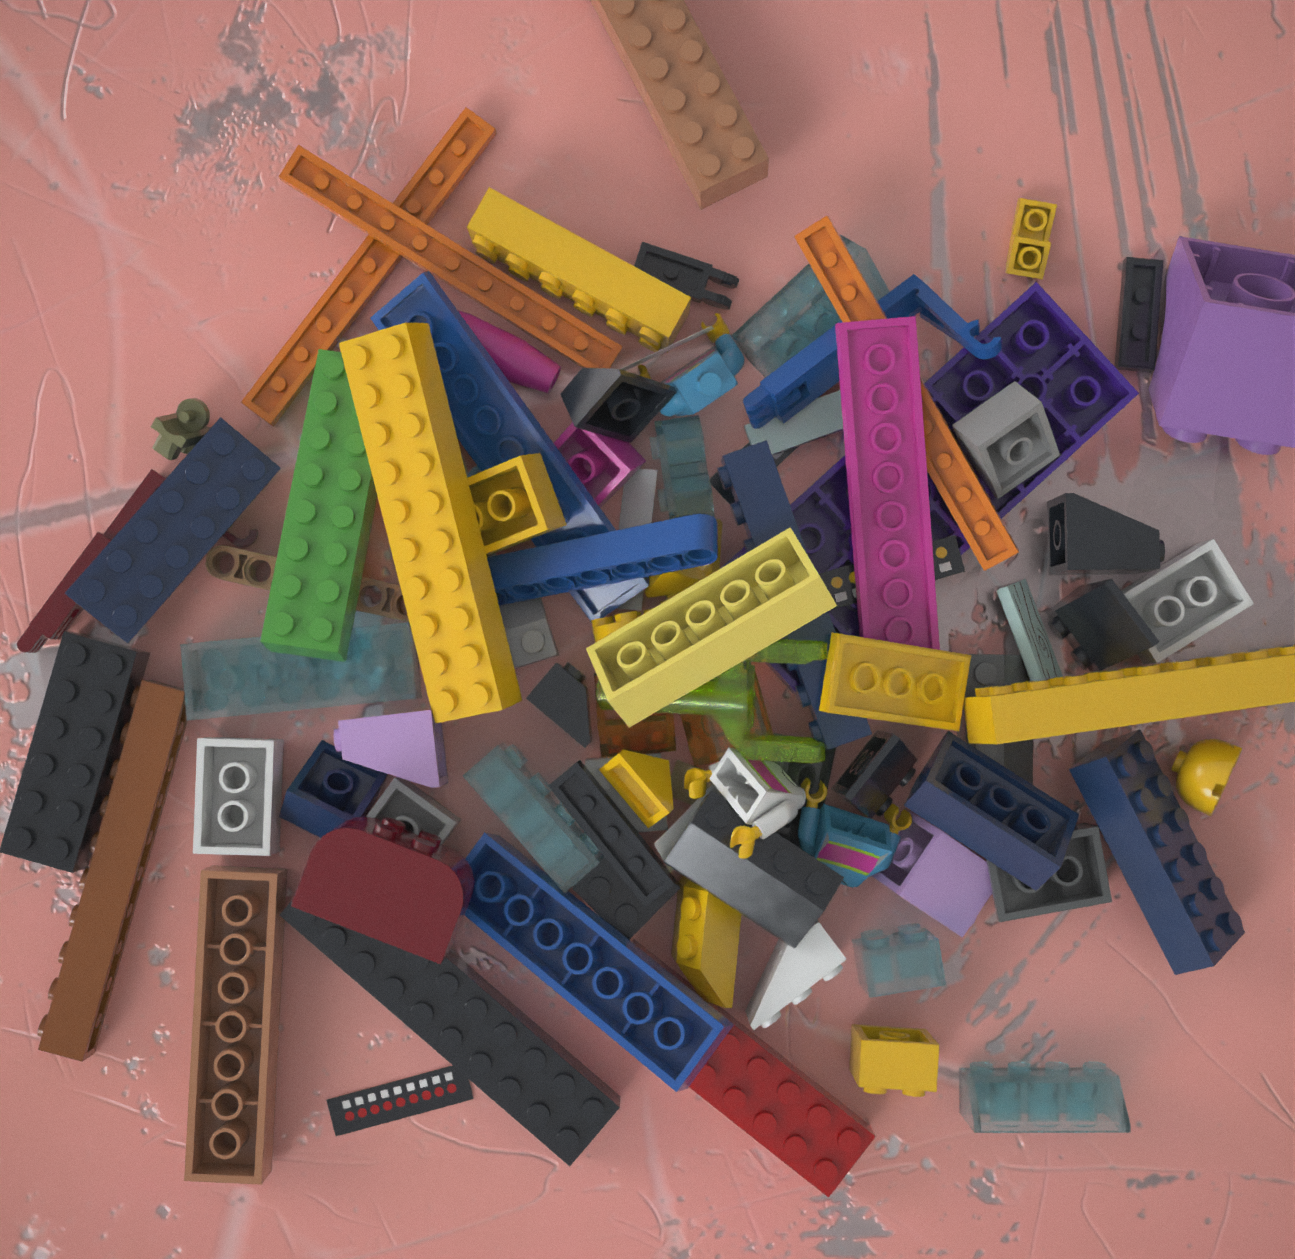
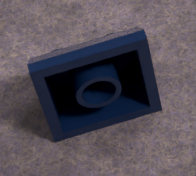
M321 740L287 789L279 817L321 838L349 819L366 817L388 774L343 760L342 751L337 752L335 746Z

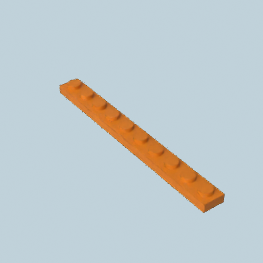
M465 107L394 200L393 204L428 225L496 136V129ZM368 235L241 403L274 427L314 375L318 350H333L403 256Z
M299 144L280 173L279 179L422 269L430 271L435 277L580 367L610 368L621 351L622 346Z
M826 215L794 236L842 322L887 319L829 216ZM920 377L927 472L981 567L986 571L1019 553V549Z

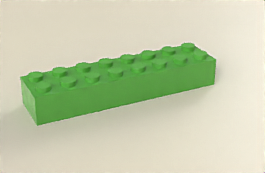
M318 350L260 642L270 652L346 662L376 506L377 492L342 354L337 351Z

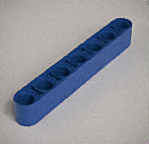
M693 514L487 557L498 604L500 606L711 564L718 558V523L713 516Z

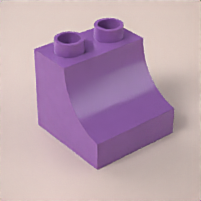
M1179 236L1165 276L1166 309L1164 327L1155 370L1148 389L1159 426L1169 436L1188 443L1203 442L1207 434L1235 438L1237 443L1243 448L1262 455L1277 454L1281 446L1295 448V255Z

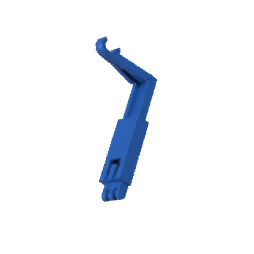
M915 274L878 300L887 319L912 317L920 312L922 319L957 341L979 359L993 358L1002 349L1001 337H993V340L987 344H982L974 337L980 334L979 319L967 323ZM835 326L760 381L761 385L744 397L743 404L752 428L759 429L775 417L784 424L840 381Z

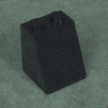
M1065 493L1047 501L1049 575L1140 574L1160 569V562H1163L1165 558V544L1163 540H1160L1158 529L1075 493Z

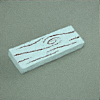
M1026 579L998 589V597L1030 681L1062 677V672Z

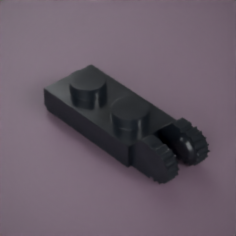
M645 242L641 243L634 264L636 268L690 296L692 301L698 303L703 301L710 306L725 310L730 309L732 300L722 294L705 290L708 279L727 288H736L739 282L737 276L712 268V264Z

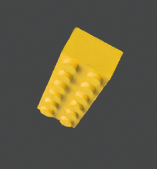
M490 187L467 225L472 244L477 248L475 253L493 264H495L496 260H499L510 266L508 271L523 281H528L529 277L542 284L541 289L545 293L556 299H560L563 295L574 301L573 307L589 317H593L595 313L607 320L606 325L612 330L623 335L627 331L640 338L638 342L653 352L673 344L689 315L690 296Z

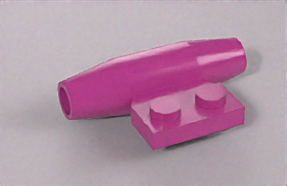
M459 311L509 382L548 394L551 392L559 377L560 365L525 340L470 313Z

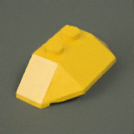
M683 876L678 881L680 889L677 891L671 956L702 998L715 1005L732 1008L741 913Z

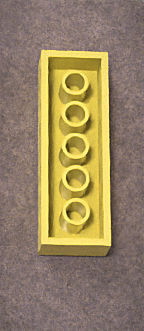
M790 527L587 647L586 650L608 702L630 728L837 605Z

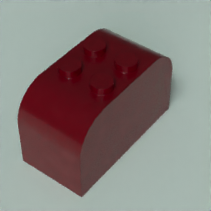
M355 817L343 822L321 837L309 855L291 907L441 964L453 947L472 897L474 877L467 860L453 848L440 844L442 841L440 837L424 831H420L419 835L404 830L406 826L404 823L388 817H384L382 821L372 817Z

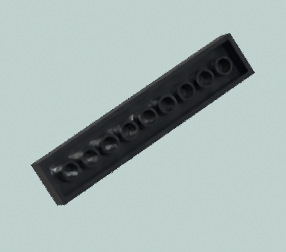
M292 901L281 912L280 916L568 1166L573 1164L620 1108V1095L452 950L449 951L443 962L438 964L291 907Z

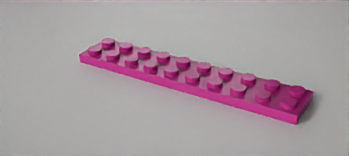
M916 316L835 324L859 635L864 638L940 650Z

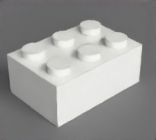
M1214 539L1197 543L1161 565L1160 569L1153 570L1121 590L1160 641L1154 647L1138 653L1143 664L1159 663L1254 604Z
M197 738L193 854L271 856L280 852L281 818L279 815L282 801L284 739Z

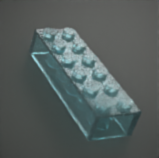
M409 622L352 628L346 662L270 652L260 642L261 637L180 644L187 721L422 698L419 658Z

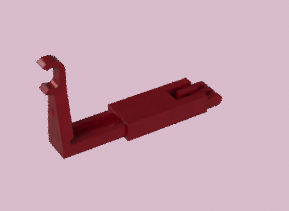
M151 469L104 534L101 532L96 533L18 640L17 648L19 651L37 653L48 639H62L63 632L68 631L83 610L81 606L64 593L166 479L165 477ZM228 530L223 537L238 547H248L256 541L258 530H249V535L245 539L237 538Z

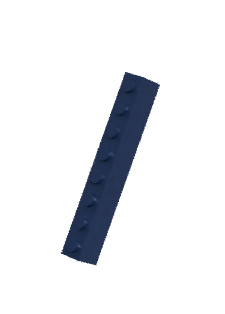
M767 440L723 455L721 459L722 466L718 467L717 471L724 490L731 488L735 503L730 504L734 520L737 526L744 524L748 539L743 540L746 553L791 527L807 554ZM828 611L786 635L784 639L788 648L782 649L788 670H796L800 684L795 686L802 708L809 706L814 721L808 722L815 744L822 743L823 748L827 750L872 734L867 718L819 711L831 632L836 633Z

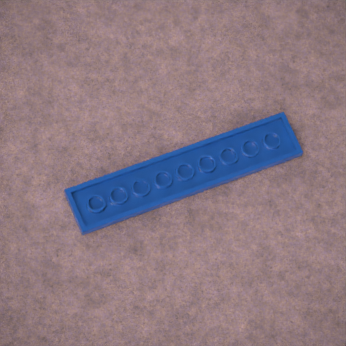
M430 271L420 274L370 317L378 330L405 322L429 323L457 439L481 472L520 455L541 454L567 525L532 538L531 540L536 547L616 531ZM649 576L571 591L569 593L591 622V620L605 617L649 586Z

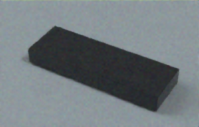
M1126 257L1123 260L1115 368L1118 370L1152 372L1155 370L1164 260Z

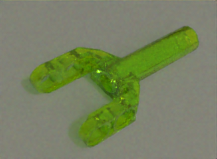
M780 639L655 713L712 716L723 728L729 742L745 759L799 763L825 761V744L817 742L811 737L750 734V729L754 727L755 665H751V662L807 664L813 660L827 659L828 643L816 640ZM598 679L596 697L600 710H614L608 702Z

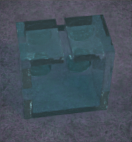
M918 923L898 926V932L891 935L883 934V930L880 929L860 933L861 938L852 939L860 986L869 998L945 986L946 980L939 939L934 934H931L928 929L921 928Z

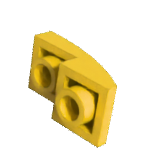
M1018 198L1005 273L1043 280L1051 246L1049 238L1057 204Z

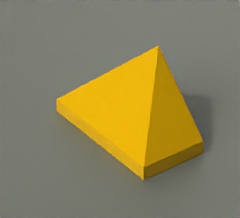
M623 749L599 769L648 829L674 809L669 760Z

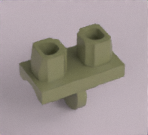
M189 398L178 405L176 413L156 417L151 428L160 434L152 448L168 460L177 459L180 452L188 454L211 429V427H207L210 419L207 405L200 399Z

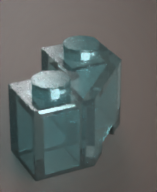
M699 415L654 421L656 437H649L652 460L659 459L664 487V489L657 490L660 512L668 511L669 519L693 514H707L715 518L712 488L706 464L704 436Z

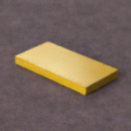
M831 632L819 711L959 731L971 655Z

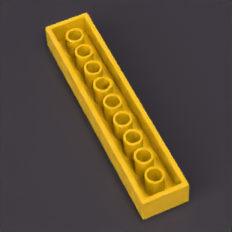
M405 322L339 343L435 723L500 711L513 706L523 700L429 323Z
M1295 645L1259 649V651L1229 653L1224 654V656L1193 658L1187 661L1157 663L1151 666L1127 667L1114 671L1091 672L1078 676H1062L1042 681L1018 682L1005 686L975 688L976 696L965 697L963 704L968 742L970 744H1004L1295 702Z

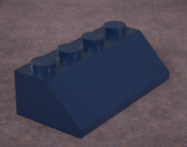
M950 731L945 734L915 780L904 804L906 808L1035 891L1061 868L1079 814Z

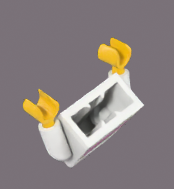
M728 748L719 762L709 765V770L704 771L700 768H691L687 770L684 777V789H689L690 798L698 799L704 797L707 792V783L712 781L743 821L753 826L752 828L738 826L732 832L730 848L742 844L738 856L741 859L749 858L753 854L757 838L765 839L791 822L796 817L798 809L804 805L806 800L804 789L798 787L778 764L733 748Z

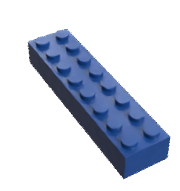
M484 832L465 858L471 867L474 877V889L465 916L674 1091L679 1092L688 1089L734 1024L499 835Z

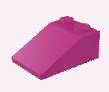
M573 422L554 442V445L600 508L646 462L629 442L576 428Z

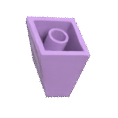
M432 710L338 721L339 728L334 729V745L337 752L342 751L343 760L430 788L441 787L448 783L442 722L435 723Z
M907 810L912 816V824L909 828L899 831L898 835L901 839L890 866L872 876L963 938L992 895L987 862L942 830Z

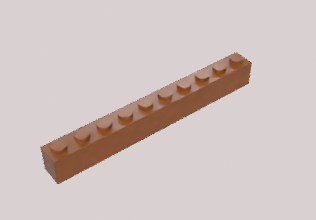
M142 680L141 685L136 686L133 691L131 707L134 710L131 721L124 725L121 733L120 742L124 744L121 756L114 761L111 768L110 779L113 780L110 795L107 794L100 807V816L103 817L100 831L95 832L90 843L89 851L93 853L89 868L87 867L83 871L79 882V889L83 891L79 904L74 906L70 914L69 926L72 927L69 941L64 942L59 953L58 962L62 963L59 977L53 980L48 992V999L52 1000L48 1014L44 1015L38 1028V1036L41 1037L38 1050L81 1062L95 1054L192 708L195 691L154 680Z

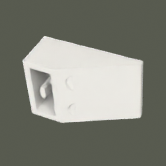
M818 920L796 948H792L778 939L745 1010L753 1030L760 1025L763 1028L772 1025L781 1017L780 1010L790 1002L794 1005L802 1002L812 993L811 986L822 978L824 981L832 979L843 969L841 963L847 960Z

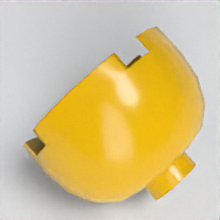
M1203 739L1194 743L1188 752L1180 750L1171 770L1178 773L1175 786L1181 799L1195 810L1212 816L1230 779L1233 767H1235L1242 748L1219 739Z

